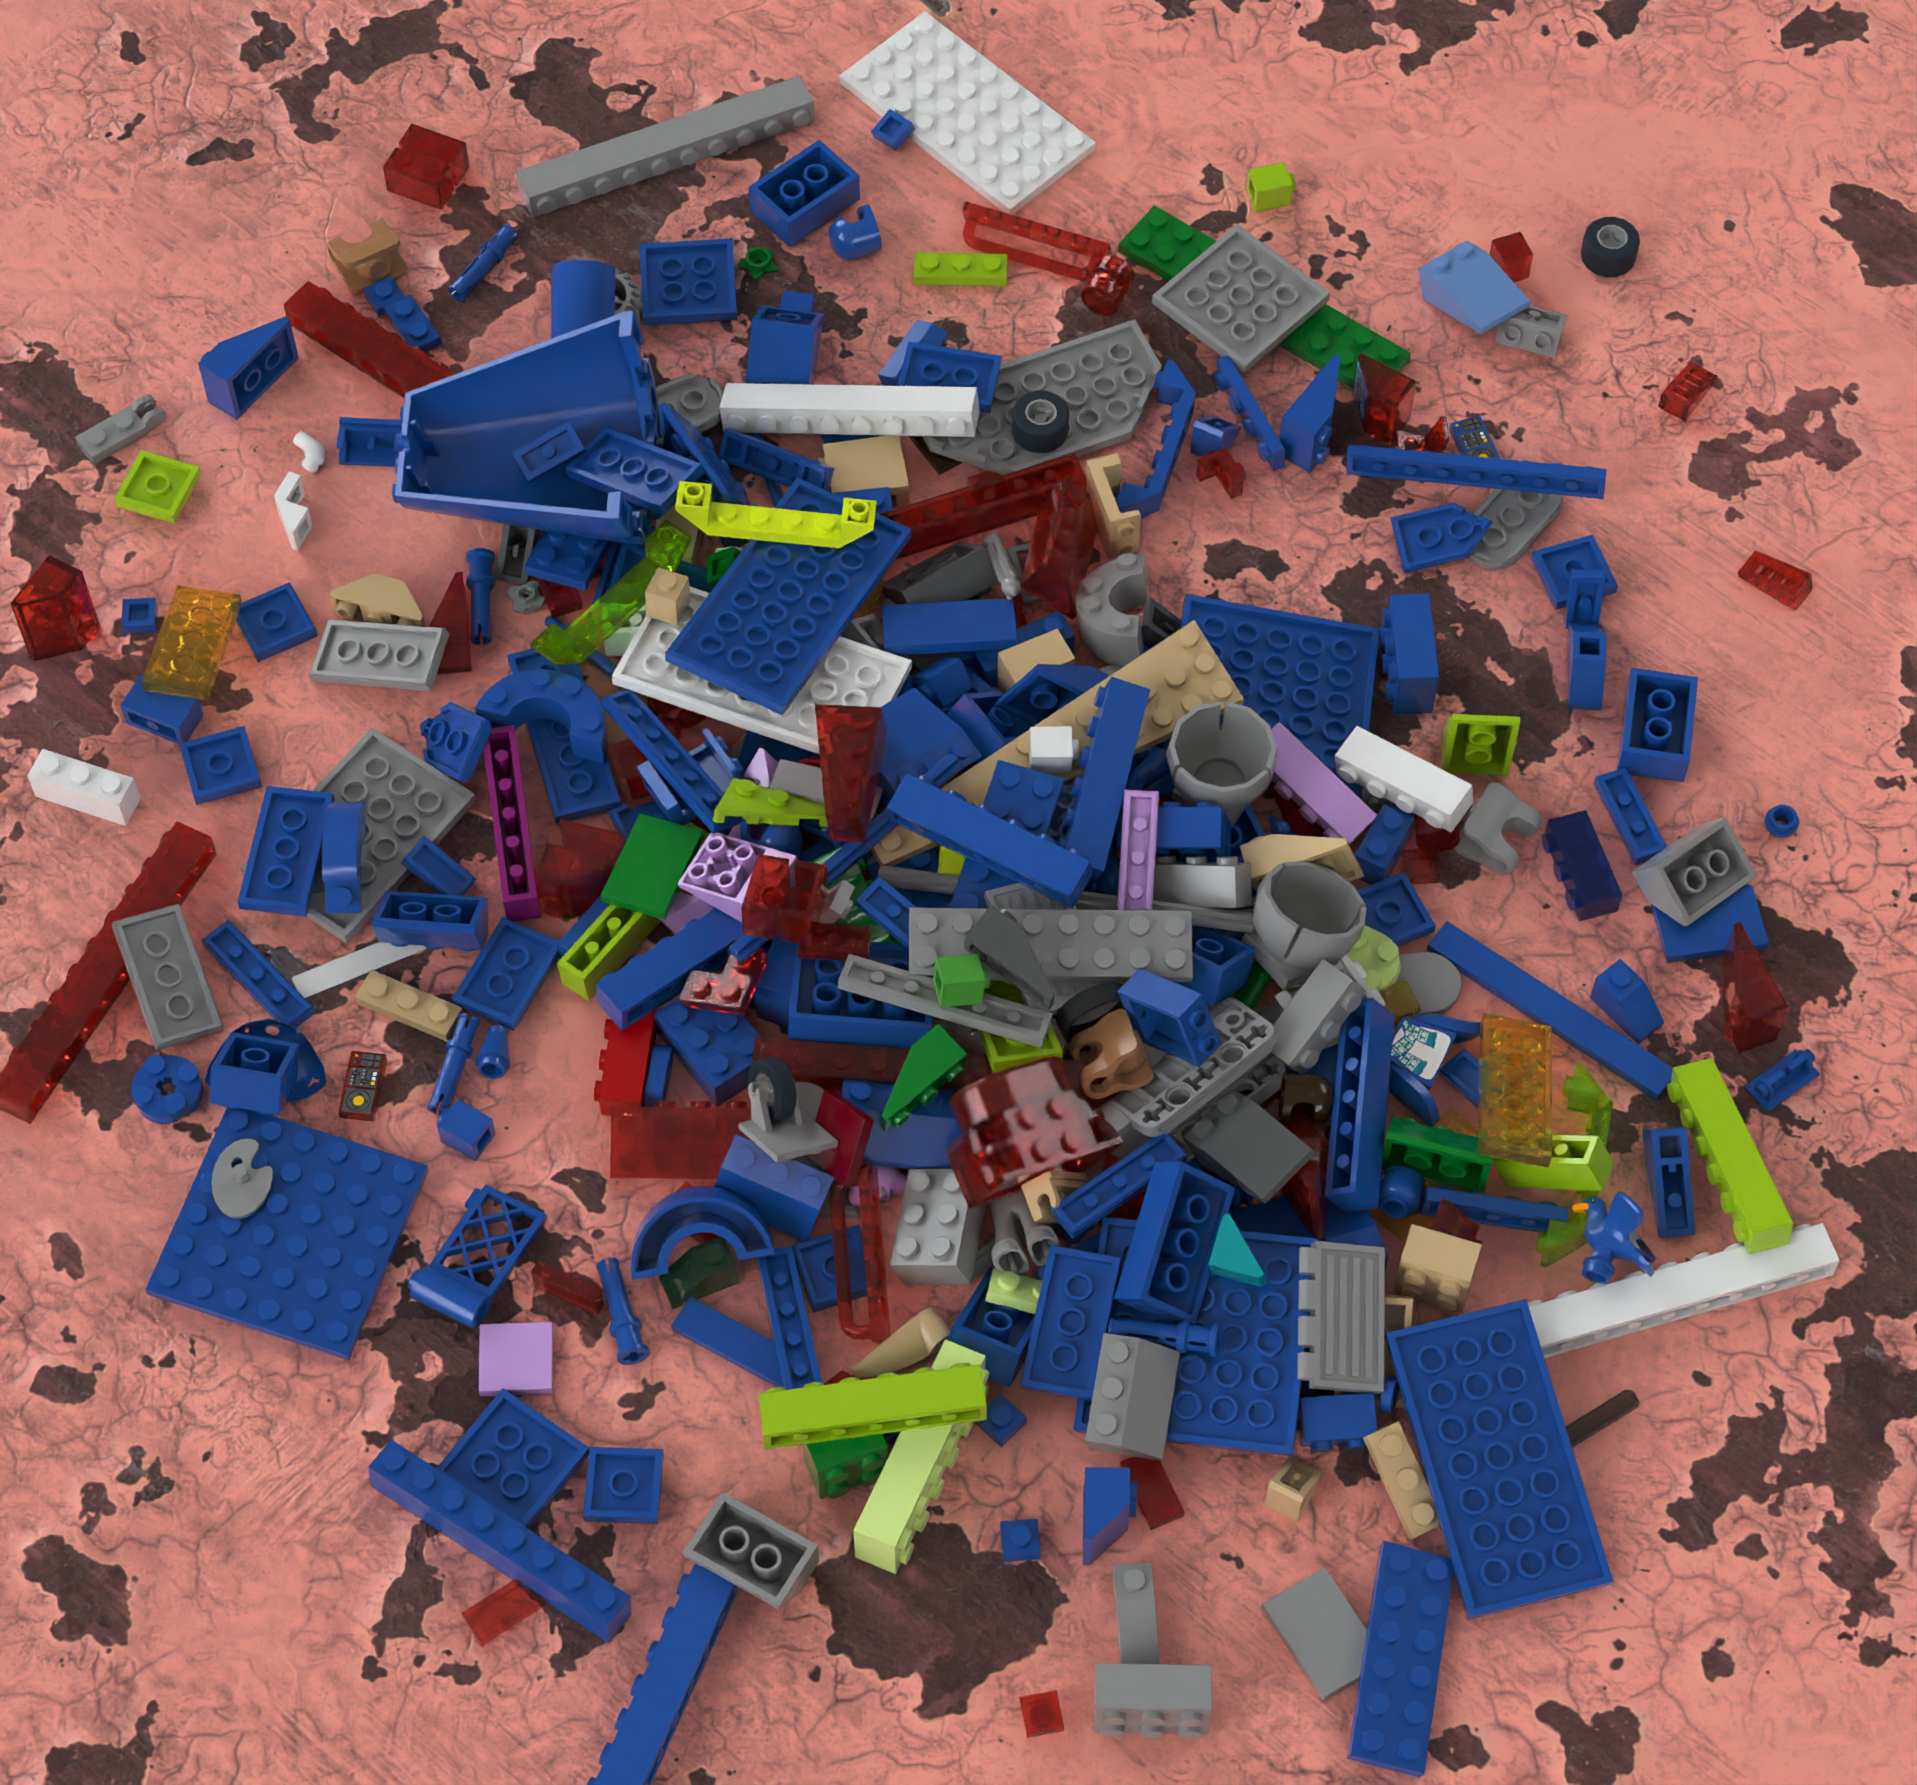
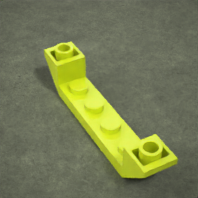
M679 481L675 510L704 533L711 536L841 548L874 530L877 501L844 498L842 515L712 502V484Z

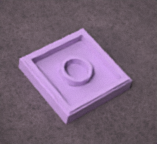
M552 1322L480 1324V1397L497 1396L502 1388L512 1395L553 1394Z

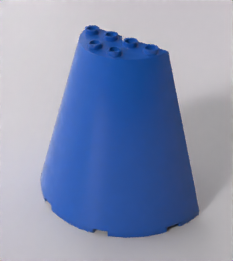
M630 310L406 392L404 407L400 408L402 430L397 435L400 452L399 458L395 459L397 477L396 484L392 485L394 502L400 503L404 508L626 544L640 545L651 541L657 531L655 526H651L652 520L660 519L661 514L626 501L621 491L605 493L568 478L565 468L575 458L529 483L512 454L568 421L574 427L584 448L605 427L656 446V440L663 438L651 363L649 358L642 359L641 345H644V338L634 311Z

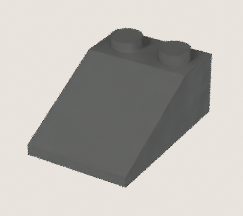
M1233 1089L1222 1097L1183 1137L1201 1166L1265 1204L1315 1155L1309 1146L1258 1104Z

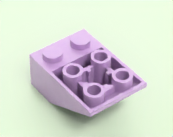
M711 832L679 880L678 886L743 924L752 927L801 884L807 876L796 855L721 833Z

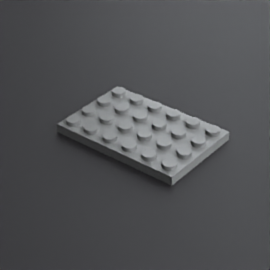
M371 728L313 790L333 793L335 802H365L366 836L362 841L360 863L362 912L326 914L325 882L322 881L321 856L307 918L347 944L375 914L385 891H395L412 873L401 864L403 858L423 836L437 845L477 801L476 794ZM247 862L241 867L243 875L245 874Z

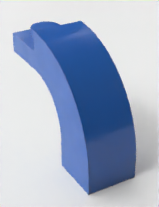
M331 802L327 807L322 842V881L325 882L326 914L362 912L360 863L362 841L366 836L365 802Z

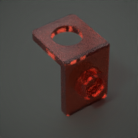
M1441 416L1426 436L1397 431L1395 434L1396 448L1406 450L1404 441H1411L1416 444L1419 451L1443 452L1449 443L1447 417Z

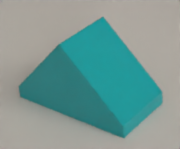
M1230 1213L1222 1216L1208 1263L1211 1274L1259 1287L1266 1285L1265 1275Z

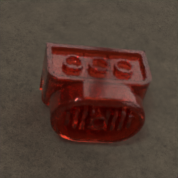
M1058 1056L1041 1058L983 1077L960 1089L949 1101V1106L961 1134L948 1146L947 1156L969 1209L1023 1192L1021 1185L1049 1170L1074 1173L1087 1171L1124 1143L1121 1136L1107 1141L1104 1140L1098 1123L1105 1118L1103 1111L1096 1110L1092 1112L1086 1099L1077 1094V1089L1064 1060Z

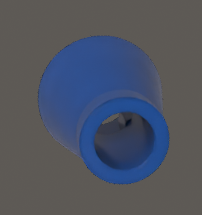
M493 1025L488 1028L487 1036L476 1058L478 1071L486 1078H501L510 1068L508 1030L500 1025Z

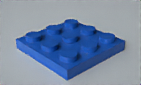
M732 238L640 244L643 325L737 320Z
M502 1388L436 1469L529 1529L588 1457L589 1447Z

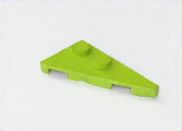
M733 778L714 811L713 822L724 823L725 816H738L744 818L747 824L767 823L770 825L798 826L800 819H819L820 827H844L848 812L790 795L780 789L763 787L750 780Z

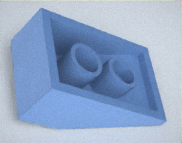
M1469 241L1458 244L1455 248L1418 268L1423 300L1480 334L1485 333L1531 306L1530 300L1485 250Z

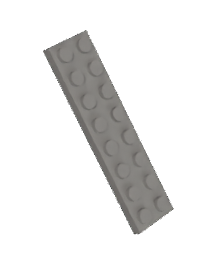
M909 908V975H923L933 978L936 957L971 954L964 949L965 936L987 909ZM1005 909L1017 919V924L1020 925L1047 980L1127 982L1140 968L1172 982H1192V911ZM980 960L982 967H987L989 980H1007Z

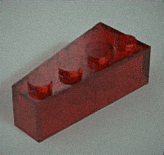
M815 704L825 816L831 841L866 843L887 737L882 707Z

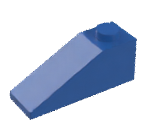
M1674 1126L1642 1129L1645 1165L1658 1236L1695 1235L1687 1128Z

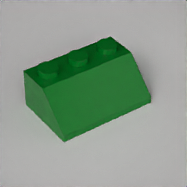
M1392 1117L1384 1144L1381 1170H1385L1390 1166H1408L1416 1170L1424 1181L1469 1192H1484L1493 1161L1496 1142L1488 1141L1487 1138L1480 1135L1468 1136L1456 1133L1444 1126L1431 1127L1419 1124L1411 1118L1404 1117L1399 1119Z

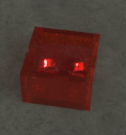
M411 123L399 141V148L396 147L383 166L387 191L442 210L454 192L453 185L458 186L470 167L466 142Z
M758 854L741 907L743 934L774 939L775 934L781 935V941L812 946L828 893L827 865L796 860L794 865L795 887H790L789 859Z

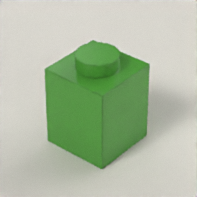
M978 953L936 957L933 983L940 1008L982 1003L984 989L989 988L990 980L987 967H982Z

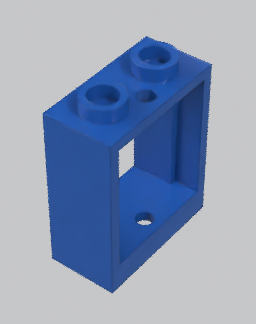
M1140 968L1117 991L1122 1005L1130 1018L1133 1029L1138 1031L1144 1044L1198 1067L1222 1044L1201 993Z

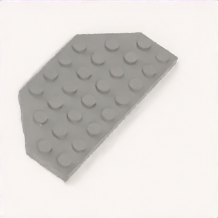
M1134 319L1001 364L991 413L980 412L974 437L922 436L930 452L1016 479L1130 440L1154 389L1155 378L1162 365ZM1037 390L1049 391L1058 395L1066 402L1069 409L1068 436L1063 445L1047 453H1033L1023 449L1015 442L1011 433L1013 406L1020 397Z

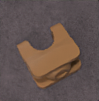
M383 218L369 224L372 233L368 239L362 242L349 243L341 237L326 242L333 265L353 294L364 293L363 288L389 276L396 279L408 271L407 265L397 249L401 245L399 236L388 226Z
M1118 1009L1108 1013L1094 1026L1074 1035L1070 1041L1069 1049L1074 1061L1078 1065L1084 1066L1080 1074L1082 1088L1085 1094L1091 1098L1101 1099L1122 1090L1141 1088L1154 1079L1146 1048L1138 1031L1133 1029L1125 1009ZM1085 1045H1095L1089 1051H1080ZM1106 1077L1100 1084H1091L1096 1078Z

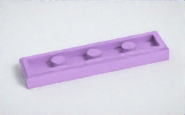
M1124 790L1117 910H1152L1159 791Z

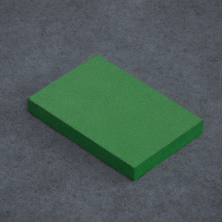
M640 813L600 895L602 902L666 920L680 890L678 882L693 861L704 839L703 831Z

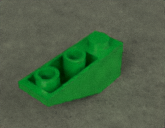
M937 1024L911 1046L881 1116V1128L884 1132L892 1126L896 1128L902 1126L912 1116L911 1111L920 1103L923 1106L929 1104L938 1095L939 1091L937 1089L947 1081L950 1084L954 1083L966 1071L964 1067L966 1066L967 1053L940 1024Z

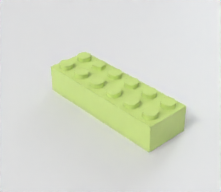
M945 1339L932 1368L935 1370L948 1369L957 1363L980 1364L986 1397L989 1390V1385H986L989 1371L985 1370L986 1356ZM973 1422L900 1432L853 1530L856 1558L894 1574L897 1573L901 1563L905 1565L908 1563L914 1550V1544L911 1541L915 1532H922L930 1514L926 1509L931 1499L937 1500L945 1482L941 1477L946 1467L952 1469L960 1450V1448L956 1447L961 1435L964 1437L968 1436Z

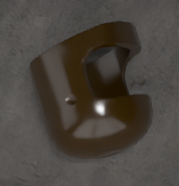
M1284 1073L1281 1082L1277 1121L1288 1128L1292 1114H1303L1310 1118L1312 1126L1325 1123L1329 1120L1333 1110L1334 1092L1331 1083L1320 1075Z

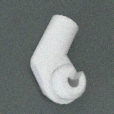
M300 431L294 437L293 443L305 451L304 455L306 457L302 461V467L312 473L317 472L319 465L324 463L325 449L318 441L305 432Z

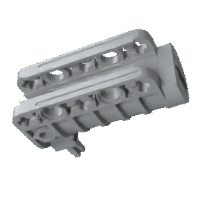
M1231 997L1226 998L1214 1007L1207 1006L1222 1044L1200 1067L1166 1054L1151 1067L1154 1074L1152 1082L1134 1090H1122L1089 1115L1088 1120L1091 1130L1102 1148L1117 1163L1153 1137L1169 1133L1188 1155L1185 1162L1188 1163L1195 1156L1183 1137L1231 1089L1238 1093L1244 1090L1253 1091L1247 1098L1258 1105H1261L1281 1089L1282 1076L1284 1073L1287 1074L1285 1064L1272 1053V1048L1277 1041L1273 1025L1252 1009Z

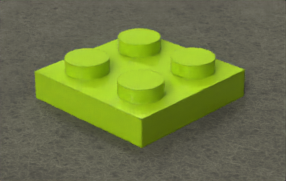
M141 450L114 498L115 505L122 509L175 524L202 475L200 467Z

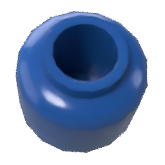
M1397 1165L1385 1169L1380 1180L1378 1207L1384 1214L1395 1219L1410 1217L1415 1214L1420 1207L1425 1192V1181L1422 1176L1408 1166Z

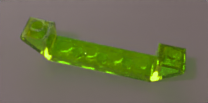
M669 521L663 522L644 540L646 556L565 630L552 623L530 643V647L554 665L582 663L646 604L645 590L658 567L676 572L691 542V537Z
M1576 1064L1573 1076L1566 1075L1562 1096L1569 1097L1567 1110L1588 1114L1585 1132L1591 1133V1136H1599L1606 1148L1613 1102L1585 1066ZM1575 1190V1194L1581 1195L1580 1203L1587 1198L1598 1197L1599 1192ZM1572 1210L1570 1223L1553 1219L1549 1220L1546 1232L1539 1231L1536 1252L1542 1253L1540 1266L1548 1267L1587 1243L1584 1238V1230L1588 1214L1574 1213Z

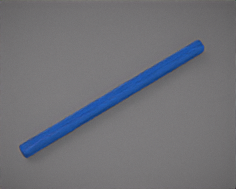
M949 753L923 776L933 781L936 787L940 789L962 769L963 764L955 754ZM887 809L882 811L732 943L729 951L733 957L741 962L745 961L897 827L898 824L890 821Z

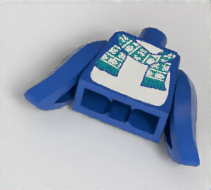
M1421 1013L1410 1018L1402 1017L1393 1033L1388 1090L1427 1126L1432 1127L1440 1119L1439 1110L1429 1090L1451 1045L1477 1038L1480 1035V1022H1469L1434 1013Z

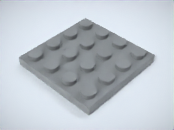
M1236 224L1152 295V304L1220 356L1230 357L1235 367L1245 374L1329 301L1330 293L1240 225Z

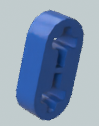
M655 1044L653 1048L645 1088L644 1104L647 1107L663 1108L665 1105L673 1064V1046Z

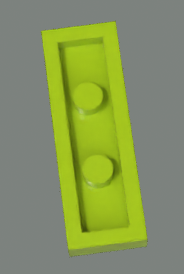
M914 252V285L1007 286V254Z

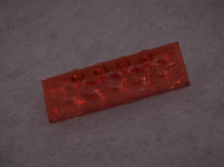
M655 1101V1107H611L610 1178L717 1179L735 1134L749 1139L739 1130V1123L751 1120V1108H747V1102L726 1101V1108H712V1101H690V1108H676V1101ZM818 1165L817 1168H816V1169H818V1170H820V1171H823V1170H824V1169L821 1168L819 1165Z

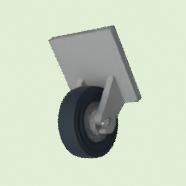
M769 1056L752 1063L748 1073L751 1120L739 1123V1130L776 1162H787L792 1160V1158L808 1154H819L824 1150L838 1147V1140L800 1109L795 1080L789 1067L782 1059Z

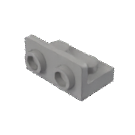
M1529 306L1498 324L1495 342L1548 357H1555L1568 315Z

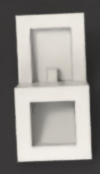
M289 471L276 491L274 498L291 548L298 551L313 525L309 508L299 505L305 495L301 475Z

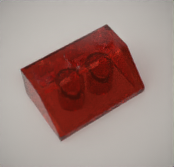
M48 555L10 603L30 659L34 661L80 651L88 641L93 640L98 634L100 623L82 570L51 555Z

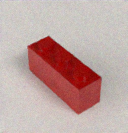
M655 1010L623 1031L612 1019H606L604 1039L608 1040L607 1050L601 1049L599 1057V1070H603L602 1081L596 1080L594 1087V1101L599 1102L601 1115L643 1119L645 1088L657 1033L654 1016Z

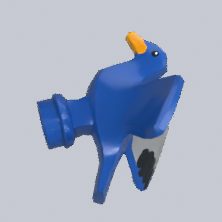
M1617 1192L1608 1214L1605 1201L1597 1196L1587 1198L1583 1202L1572 1206L1574 1213L1588 1214L1584 1238L1594 1249V1252L1590 1257L1585 1258L1582 1263L1584 1266L1582 1275L1585 1278L1597 1283H1609L1611 1276L1615 1273V1267L1611 1264L1614 1258L1634 1262L1650 1277L1654 1274V1268L1650 1263L1656 1261V1258L1635 1230L1642 1222L1644 1212L1632 1198L1623 1192Z

